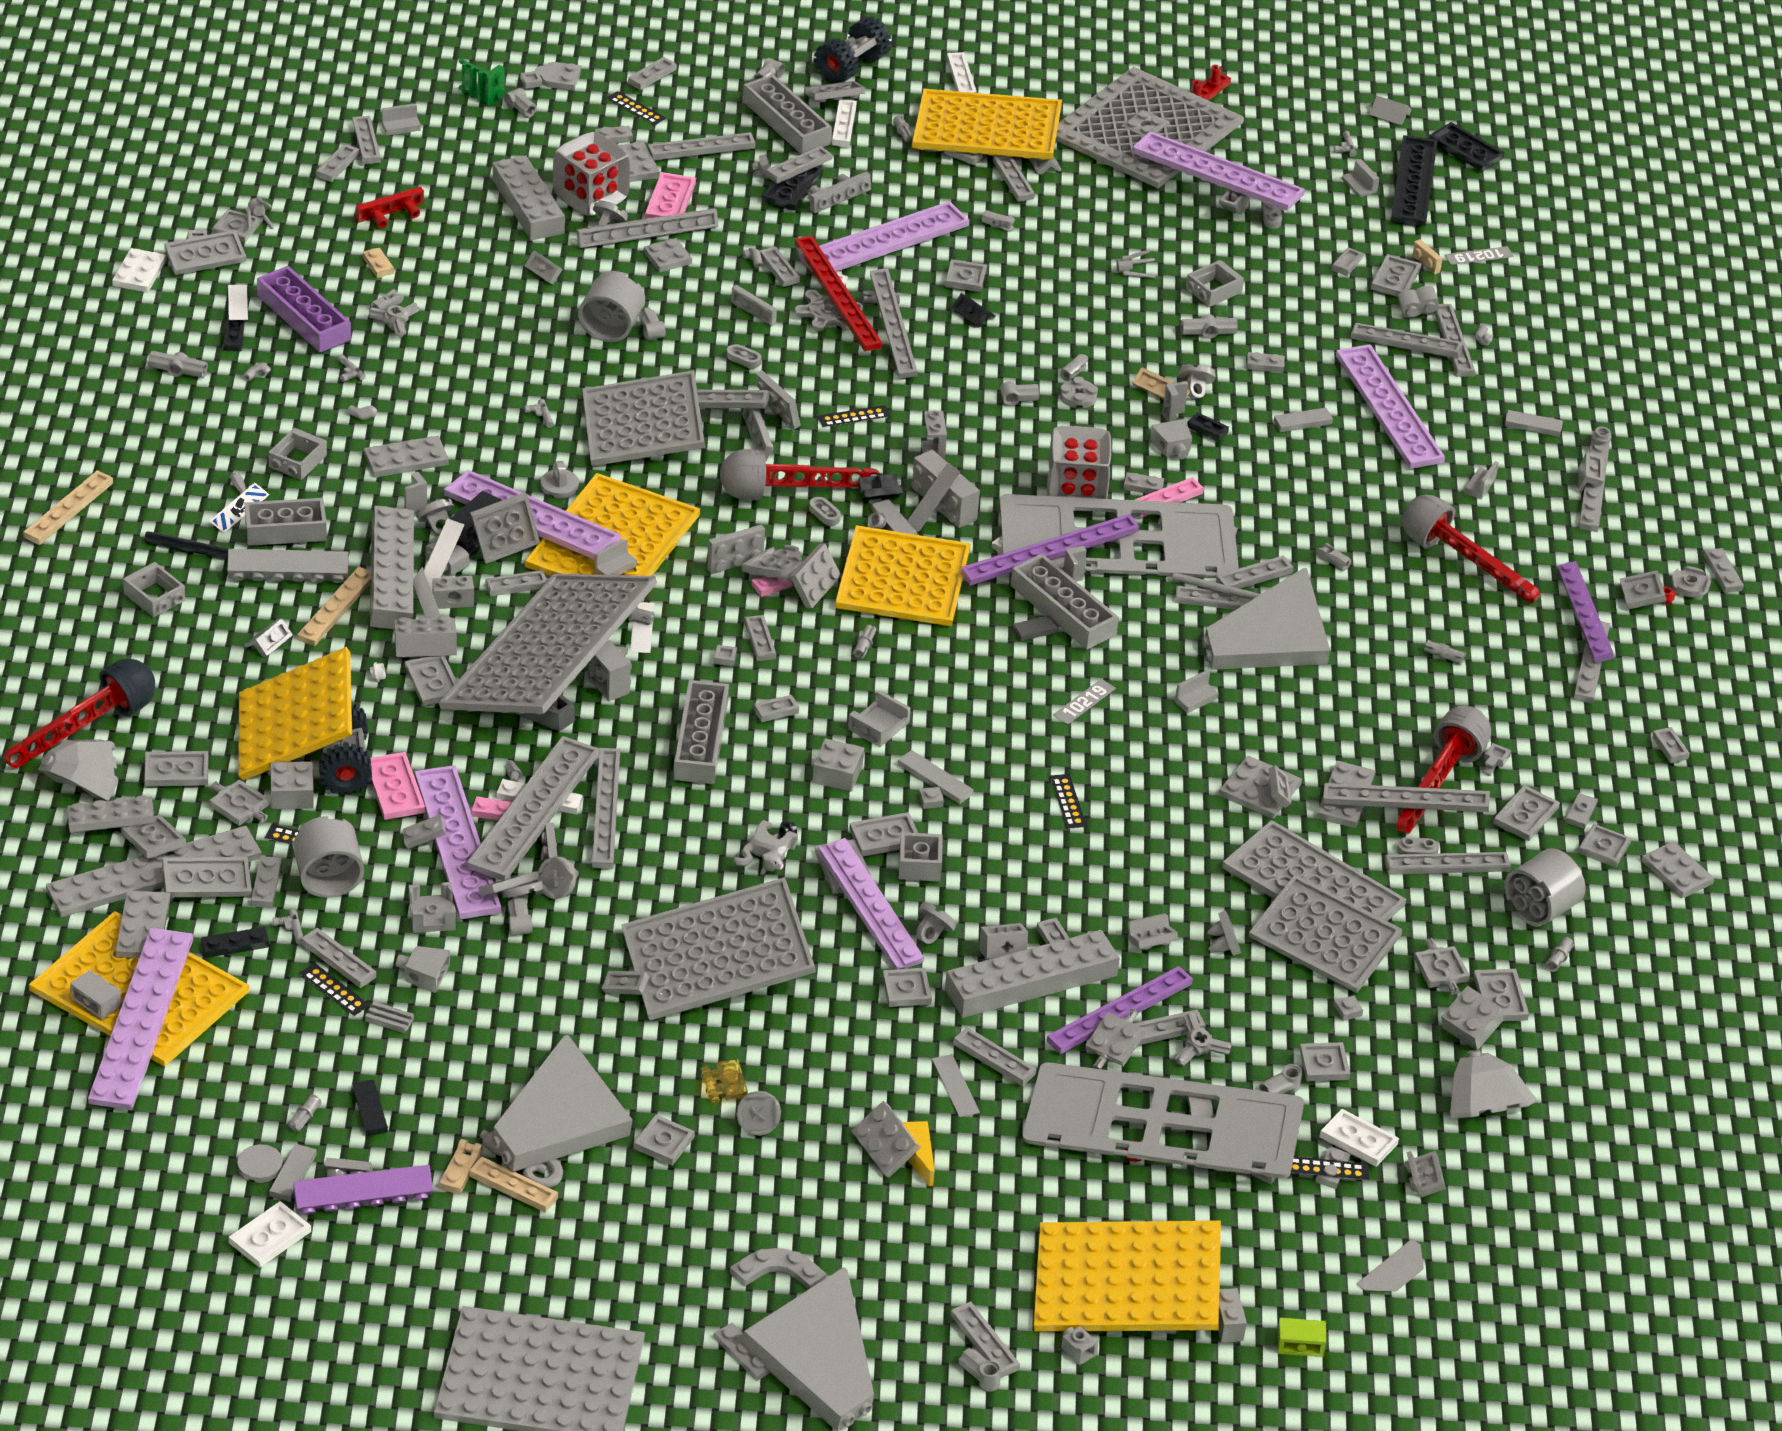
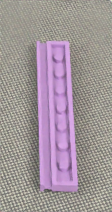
M843 838L829 843L823 848L822 846L818 847V853L894 970L906 969L923 963L924 956L847 839Z

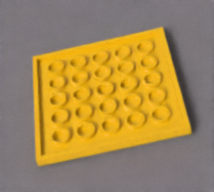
M856 525L835 608L952 626L964 578L961 574V567L967 565L971 543Z
M347 647L335 650L326 656L300 665L293 670L281 673L272 679L239 692V777L242 781L270 770L271 763L292 761L352 735L350 651Z

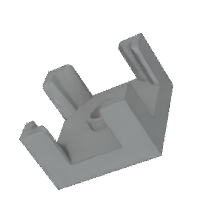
M452 882L441 883V895L420 896V885H409V906L413 933L456 930L455 905H453Z

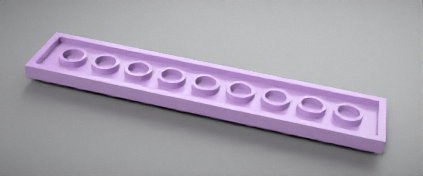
M1151 131L1135 144L1132 149V153L1140 157L1153 160L1156 163H1161L1172 169L1185 172L1188 175H1193L1201 180L1209 181L1217 186L1225 187L1233 192L1241 193L1249 198L1257 199L1265 204L1273 205L1281 210L1288 211L1305 193L1304 188Z
M949 201L825 243L819 247L834 270L840 271L969 226V219ZM799 252V259L810 269L805 259Z
M1369 344L1337 350V359L1408 467L1412 469L1444 463V454L1372 346Z
M467 470L444 489L445 496L463 504H468L482 490L502 500L522 493L470 470ZM527 495L538 536L594 560L597 552L621 540V534Z
M456 766L415 771V780L425 805L427 818L429 819L440 814L444 818L446 835L434 840L447 882H452L453 901L459 919L501 913L497 892L486 895L479 893L478 887L493 883L492 877L467 868V862L481 843Z
M150 928L88 1097L89 1104L127 1110L133 1109L192 945V933Z

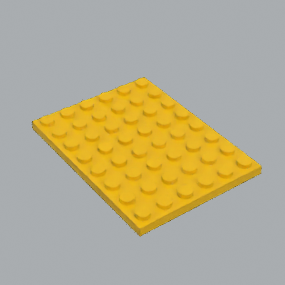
M923 89L912 148L968 152L971 154L981 153L991 156H1017L1027 159H1053L1062 100Z
M598 473L595 474L566 510L571 514L621 534V540L626 539L628 541L627 552L637 559V566L621 575L652 576L700 515V508ZM545 538L541 540L540 544L537 545L525 560V567L535 571L542 570L544 574L552 576L554 573L598 575L594 572V559Z
M116 911L29 984L31 992L109 1036L113 1032L139 958L116 957L122 915ZM189 952L151 1060L164 1067L168 1065L249 992V985ZM88 970H91L96 975H100L112 986H116L121 993V1007L103 1020L71 999L70 983Z
M1221 1221L1040 1222L1034 1331H1066L1070 1327L1076 1329L1079 1326L1085 1331L1219 1330Z

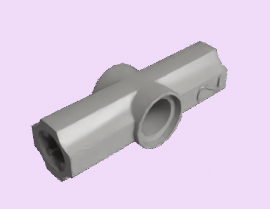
M1209 314L1202 316L1200 319H1182L1180 323L1181 335H1203L1208 339L1214 338L1218 334H1236L1238 329L1236 318H1215Z
M151 351L148 360V366L167 370L174 377L186 374L204 378L208 368L207 362L190 359L182 352L171 355Z

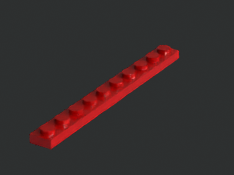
M813 236L796 238L795 246L864 352L882 348V342Z

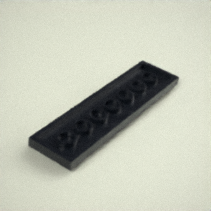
M1403 135L1391 214L1392 222L1426 226L1438 140Z

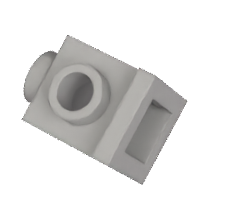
M1081 1326L1076 1329L1070 1327L1063 1334L1061 1349L1080 1366L1097 1355L1099 1340L1096 1337L1092 1338Z

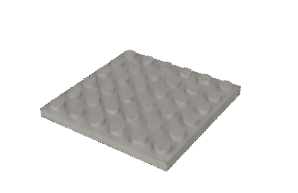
M694 370L582 389L592 466L705 448Z

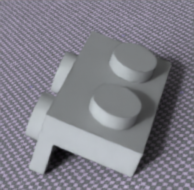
M1166 913L1128 922L1129 942L1141 950H1148L1155 945H1169L1172 941L1178 940V932L1169 926Z
M1411 1151L1407 1152L1408 1161H1405L1409 1174L1412 1173L1409 1181L1412 1189H1417L1420 1197L1446 1189L1436 1151L1414 1158Z

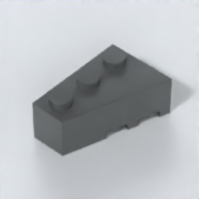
M562 694L544 714H519L511 712L557 731H561L575 722L574 704Z

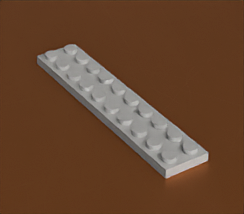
M562 736L469 859L467 868L501 881L508 879L545 829L546 823L551 821L599 756L600 749Z
M247 826L188 842L186 846L179 848V850L160 854L156 858L147 859L145 856H140L46 884V891L62 918L126 899L127 890L150 892L163 888V858L248 857V862L260 859L262 852Z

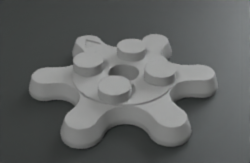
M808 290L805 292V297L810 303L795 307L798 317H811L814 319L812 326L815 331H822L825 327H831L833 324L840 326L843 330H849V327L828 295L824 296L815 290ZM856 302L862 311L863 305L861 303Z

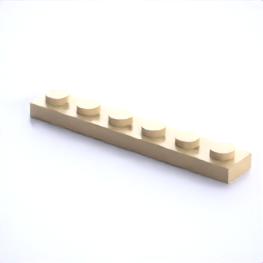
M97 470L23 532L24 538L38 545L42 544L113 484V477Z
M358 566L297 634V640L316 646L370 585L371 571Z

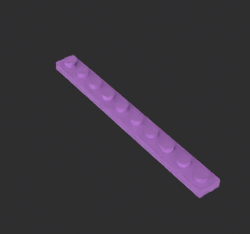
M1130 514L963 566L961 567V574L969 585H973L1011 573L1013 567L1040 554H1044L1048 559L1052 560L1064 556L1065 550L1068 548L1079 546L1089 548L1139 531V525Z

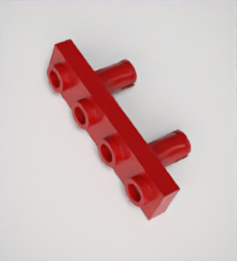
M1212 65L1211 75L1204 82L1198 79L1192 81L1191 93L1209 101L1231 84V77L1221 73V66Z
M420 186L356 205L355 219L358 223L374 219L379 228H384L388 224V220L384 215L406 209L412 219H415L420 215L417 205L423 204L424 190Z

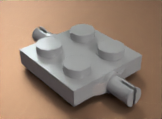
M240 779L226 787L217 781L211 785V789L218 792V794L209 800L210 807L238 826L252 817L257 818L262 823L267 820L268 815L261 811L269 806V799Z
M1433 938L1427 939L1425 944L1428 950L1416 952L1414 959L1428 987L1446 985L1452 995L1454 993L1457 994L1459 988L1456 983L1468 982L1470 977L1455 946L1437 947Z
M1130 1009L1125 1018H1120L1109 1012L1104 1016L1085 1045L1086 1050L1098 1056V1059L1093 1064L1094 1069H1102L1106 1061L1114 1062L1121 1066L1125 1065L1145 1035L1144 1028L1132 1023L1138 1015L1136 1010Z

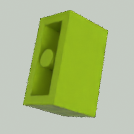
M1280 1318L1277 1332L1278 1354L1324 1357L1326 1321Z

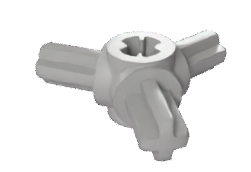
M412 303L404 308L398 305L390 306L387 310L370 308L369 317L383 320L389 329L394 330L396 336L403 338V335H406L404 326L408 321V317L418 312L419 307L416 303Z
M1190 1012L1184 1015L1183 1018L1189 1033L1186 1035L1188 1039L1185 1042L1186 1047L1175 1057V1061L1179 1066H1185L1194 1056L1198 1057L1208 1054L1209 1051L1229 1055L1231 1043L1212 1039V1035L1200 1027L1195 1013Z

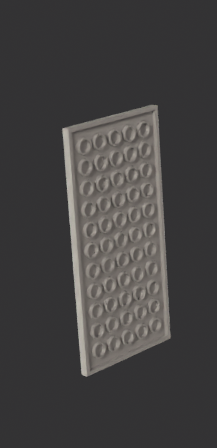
M554 573L439 701L440 708L451 711L467 710L469 712L493 711L544 714L657 584L656 577Z

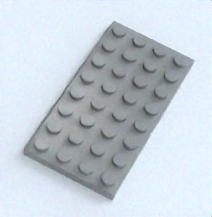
M1273 820L1225 859L1222 864L1223 869L1276 899L1296 874L1386 921L1406 904V898Z

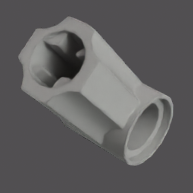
M767 58L763 68L754 75V80L771 74L781 78L785 71V64Z
M518 88L504 94L506 105L509 108L515 107L524 116L530 118L537 111V106L527 98L523 88Z
M650 307L644 308L639 314V319L643 325L645 339L665 337L664 322L659 321L655 311L650 309Z
M1007 381L1000 387L1003 402L1008 406L1016 405L1019 401L1039 400L1038 384L1016 385L1012 381Z
M515 896L508 901L510 935L532 934L531 915H528L526 899L521 898V896Z
M1288 1064L1283 1067L1281 1073L1260 1083L1259 1089L1261 1091L1281 1094L1297 1092L1301 1084L1302 1070L1298 1065Z
M968 1348L959 1358V1364L979 1380L981 1389L988 1392L997 1390L1000 1386V1365L995 1361L986 1360L975 1349Z

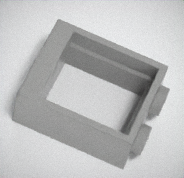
M1219 260L1187 274L1186 289L1208 307H1211L1242 293L1244 278L1223 261ZM1215 279L1223 284L1213 290L1204 285Z
M293 428L268 452L269 467L302 480L327 456V441ZM294 448L309 454L301 463L286 457Z
M156 562L123 578L124 594L153 618L185 601V586ZM157 583L167 593L153 600L142 590Z

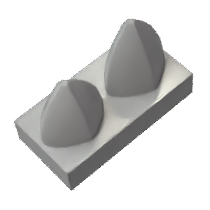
M1226 910L1218 913L1220 920L1214 923L1207 933L1221 937L1215 940L1208 950L1215 952L1231 950L1233 956L1240 954V947Z
M326 1157L325 1168L327 1177L373 1172L371 1162Z

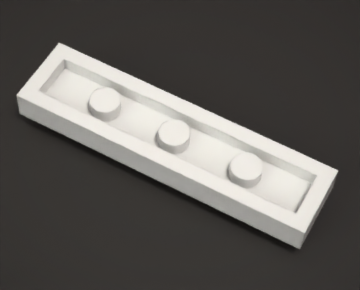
M964 52L947 53V61L956 90L959 92L977 93Z
M839 100L832 145L839 147L850 146L857 101Z
M502 779L497 791V799L513 802L526 784ZM571 793L558 811L577 815L583 795Z

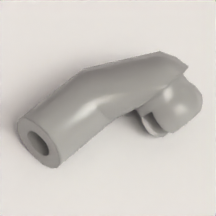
M749 248L748 250H743V258L753 260L755 268L763 266L758 249Z
M1480 325L1475 338L1481 345L1487 346L1492 341V336L1488 337V328L1485 325Z
M265 362L259 363L249 368L243 374V379L249 382L259 372L266 376L271 371V368Z

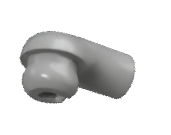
M351 405L348 408V414L360 420H367L377 415V409L371 405L360 409Z

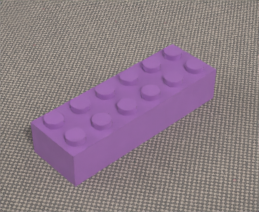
M289 266L257 278V296L319 353L351 340V322Z

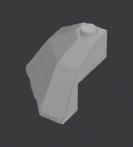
M101 739L66 740L48 751L38 770L53 781L79 786L99 800L109 801L118 784V777L114 773L117 766L116 758L112 752L115 750V745L112 741Z
M1480 1050L1467 1052L1468 1055L1460 1058L1453 1078L1451 1118L1479 1116V1114L1488 1109L1490 1113L1505 1111L1507 1108L1526 1107L1536 1102L1535 1096L1507 1062L1489 1053H1481Z

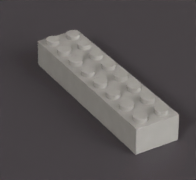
M375 506L371 523L370 627L394 629V620H399L402 617L412 619L414 510Z
M1098 930L946 971L945 990L961 1017L964 1018L1115 977L1118 975L1120 958L1103 931Z

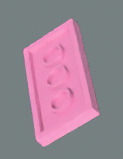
M661 172L647 207L645 219L685 213L696 185V178Z
M406 752L371 757V783L384 820L425 813V805Z

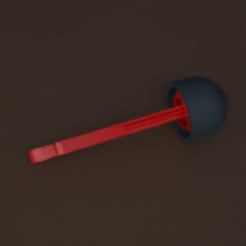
M129 658L118 660L99 673L103 689L26 737L20 744L17 743L9 748L4 754V762L12 768H19L29 762V758H35L114 707L125 716H131L145 707L154 696L155 677L151 669L141 661ZM101 700V706L95 709V703ZM85 710V716L78 720L79 713ZM48 732H52L51 738L45 741V735ZM34 742V749L28 752V746ZM18 753L17 760L11 763L12 755Z

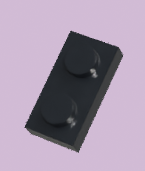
M1198 412L1187 421L1188 428L1218 442L1229 431V426Z

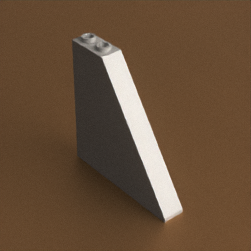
M1307 568L1299 570L1206 628V634L1202 637V646L1206 648V661L1210 663L1211 670L1328 664L1330 648Z
M565 1035L496 1123L493 1136L491 1137V1144L502 1156L503 1162L514 1172L630 1136L632 1118L569 1035Z
M845 1267L744 1331L742 1344L750 1350L749 1353L753 1357L757 1356L765 1363V1367L836 1431L851 1426L857 1418L862 1415L865 1416L871 1411L874 1391L848 1270Z

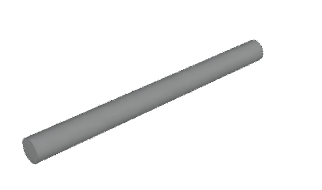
M1175 572L1172 576V580L1250 600L1261 595Z

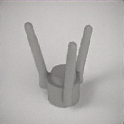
M261 197L250 200L248 207L245 208L248 228H251L252 213L254 216H262L270 228L274 229L273 224L264 213V206L268 208L272 206L263 201Z
M1149 250L1122 256V258L1116 260L1117 272L1123 273V276L1155 279V275L1130 271L1133 270L1134 264L1153 262L1155 259L1149 258L1132 261V258L1148 254Z

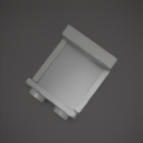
M936 410L925 411L924 418L928 438H933V441L921 442L922 454L933 450L945 460L947 431L943 411Z
M878 691L876 692L875 701L859 714L853 711L849 714L848 730L881 747L909 723L910 707Z

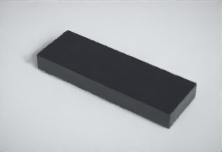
M227 311L223 351H242L245 320H229V311Z
M374 1079L352 1083L365 1135L387 1133L388 1126Z

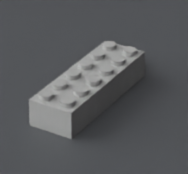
M771 74L744 84L743 102L800 154L819 146L825 147L831 144L832 127L776 76Z
M518 156L493 162L492 180L529 239L536 240L565 234V215L528 157Z
M1040 554L1012 568L1011 587L1046 616H1050L1054 623L1085 649H1089L1117 635L1119 617L1044 554Z
M689 680L675 756L674 780L715 784L728 706L729 684Z

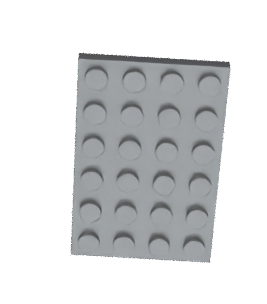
M1296 874L1249 932L1250 938L1356 993L1402 935L1401 928Z

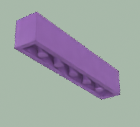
M429 1164L294 1181L293 1193L296 1212H301L302 1215L314 1214L315 1210L324 1209V1212L337 1211L338 1207L347 1206V1209H356L361 1207L360 1204L367 1203L370 1206L383 1205V1201L392 1200V1203L396 1204L405 1202L407 1198H415V1201L426 1200L428 1196L432 1195L433 1187Z

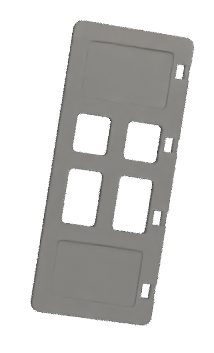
M1004 494L1000 497L1003 554L1083 529L1084 527H1076L1074 525L1073 511L1114 512L1117 518L1127 514L1131 515V513L1158 514L1161 518V531L1139 530L1136 533L1108 541L1119 544L1120 559L1086 558L1084 572L1094 571L1097 573L1137 575L1157 574L1158 576H1173L1175 572L1191 577L1205 578L1217 577L1219 574L1239 569L1233 510L1228 505ZM1133 544H1161L1164 551V561L1136 560L1134 558ZM1065 555L1051 560L1062 570L1064 568ZM1086 564H1097V567L1086 566ZM1146 567H1156V569H1146ZM1206 570H1216V572H1206Z
M1048 1062L1043 1063L1038 1072L1023 1130V1141L1033 1145H1049L1106 1155L1115 1154L1127 1156L1128 1158L1179 1165L1188 1164L1195 1165V1167L1245 1174L1254 1173L1274 1178H1287L1291 1174L1304 1100L1296 1095ZM1127 1087L1153 1091L1151 1107L1149 1109L1117 1105L1120 1088ZM1171 1094L1216 1099L1219 1101L1216 1117L1208 1118L1167 1112L1169 1096ZM1120 1120L1145 1124L1146 1129L1143 1141L1133 1142L1109 1138L1112 1121ZM1172 1127L1209 1132L1212 1134L1209 1150L1199 1151L1159 1145L1162 1128ZM1048 1137L1058 1138V1139H1061V1140H1060V1141L1048 1140ZM1116 1146L1124 1148L1128 1147V1151L1116 1149ZM1184 1156L1197 1157V1158H1196V1160H1193V1159H1185ZM1252 1165L1263 1166L1265 1169L1252 1168Z

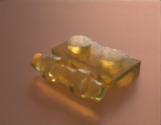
M738 1059L716 1062V1069L710 1070V1067L707 1065L701 1068V1078L707 1086L706 1094L712 1103H717L720 1100L719 1094H724L726 1100L743 1098L748 1094ZM720 1080V1083L715 1084L714 1081Z

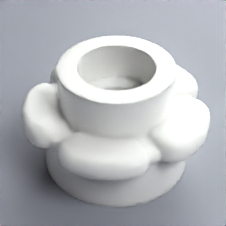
M375 662L373 667H370L372 679H376L379 682V680L386 678V672L383 663L377 664Z

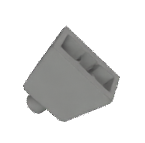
M1181 419L1152 425L1150 441L1164 456L1177 455L1180 459H1184L1191 450L1192 436L1186 420Z
M417 946L410 957L399 954L396 967L405 969V980L408 983L437 993L450 967V950Z

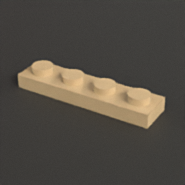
M482 1156L469 1170V1177L545 1213L558 1199V1192L516 1172H512Z

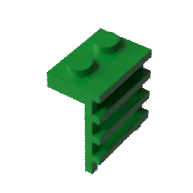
M462 58L459 59V63L462 64V85H459V89L462 90L463 94H470V98L476 97L478 102L483 101L488 107L504 97L505 67L498 65L487 72ZM469 68H470V89H469ZM477 72H478V93H477Z

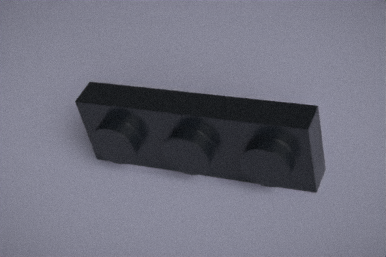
M265 927L201 937V944L205 958L269 948V939Z

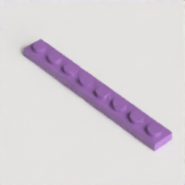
M1577 562L1557 565L1558 573L1594 662L1614 659L1613 650Z
M1178 966L1047 1035V1042L1059 1054H1062L1089 1040L1107 1012L1120 1018H1125L1130 1009L1136 1010L1139 1013L1192 985L1193 978Z

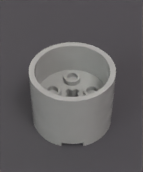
M607 271L600 274L593 282L579 307L578 317L582 327L588 334L600 341L618 342L623 340L630 333L644 307V291L639 283L636 284L633 280L626 277V274L623 272Z
M328 816L312 819L299 828V833L295 840H293V849L303 887L315 896L327 898L341 896L353 890L364 876V865L353 826L345 819H328Z
M1554 848L1544 850L1507 875L1504 885L1507 900H1511L1518 910L1516 913L1518 917L1536 927L1549 923L1583 900L1585 895V881L1579 867L1570 856Z

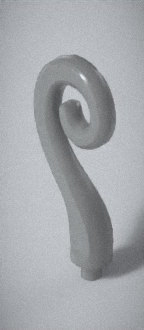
M482 1131L480 1138L483 1139V1146L492 1153L501 1156L492 1147L491 1137L493 1132ZM557 1159L524 1168L523 1176L543 1186L552 1188L562 1180L563 1169ZM547 1167L551 1170V1175L544 1178L533 1174V1172L544 1174Z

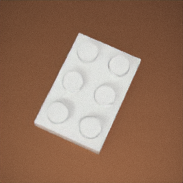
M131 248L112 280L113 286L148 293L166 262V255Z
M1343 1109L1321 1130L1319 1136L1376 1167L1397 1146L1399 1140L1398 1137Z
M280 1201L229 1236V1244L260 1268L311 1232V1225Z

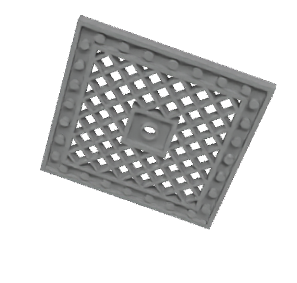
M1132 67L1060 121L1056 141L1149 185L1160 188L1180 171L1132 153L1133 146L1151 131L1206 152L1241 125L1244 117L1165 80Z

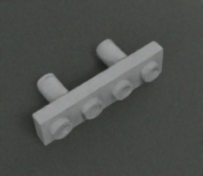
M864 172L851 178L845 174H840L837 178V184L823 190L813 185L809 189V192H811L809 193L810 210L817 213L871 190L870 174Z

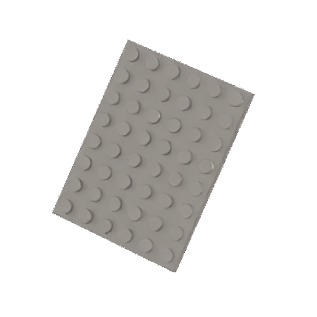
M785 877L621 924L634 970L646 972L649 976L642 994L649 1021L816 972Z
M462 1306L436 1403L434 1418L517 1431H624L645 1340V1332Z

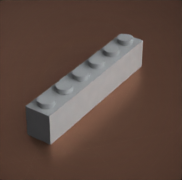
M229 549L228 578L235 581L243 579L263 581L266 579L276 582L283 580H292L294 582L309 580L316 583L323 581L342 583L348 579L349 554L344 551Z

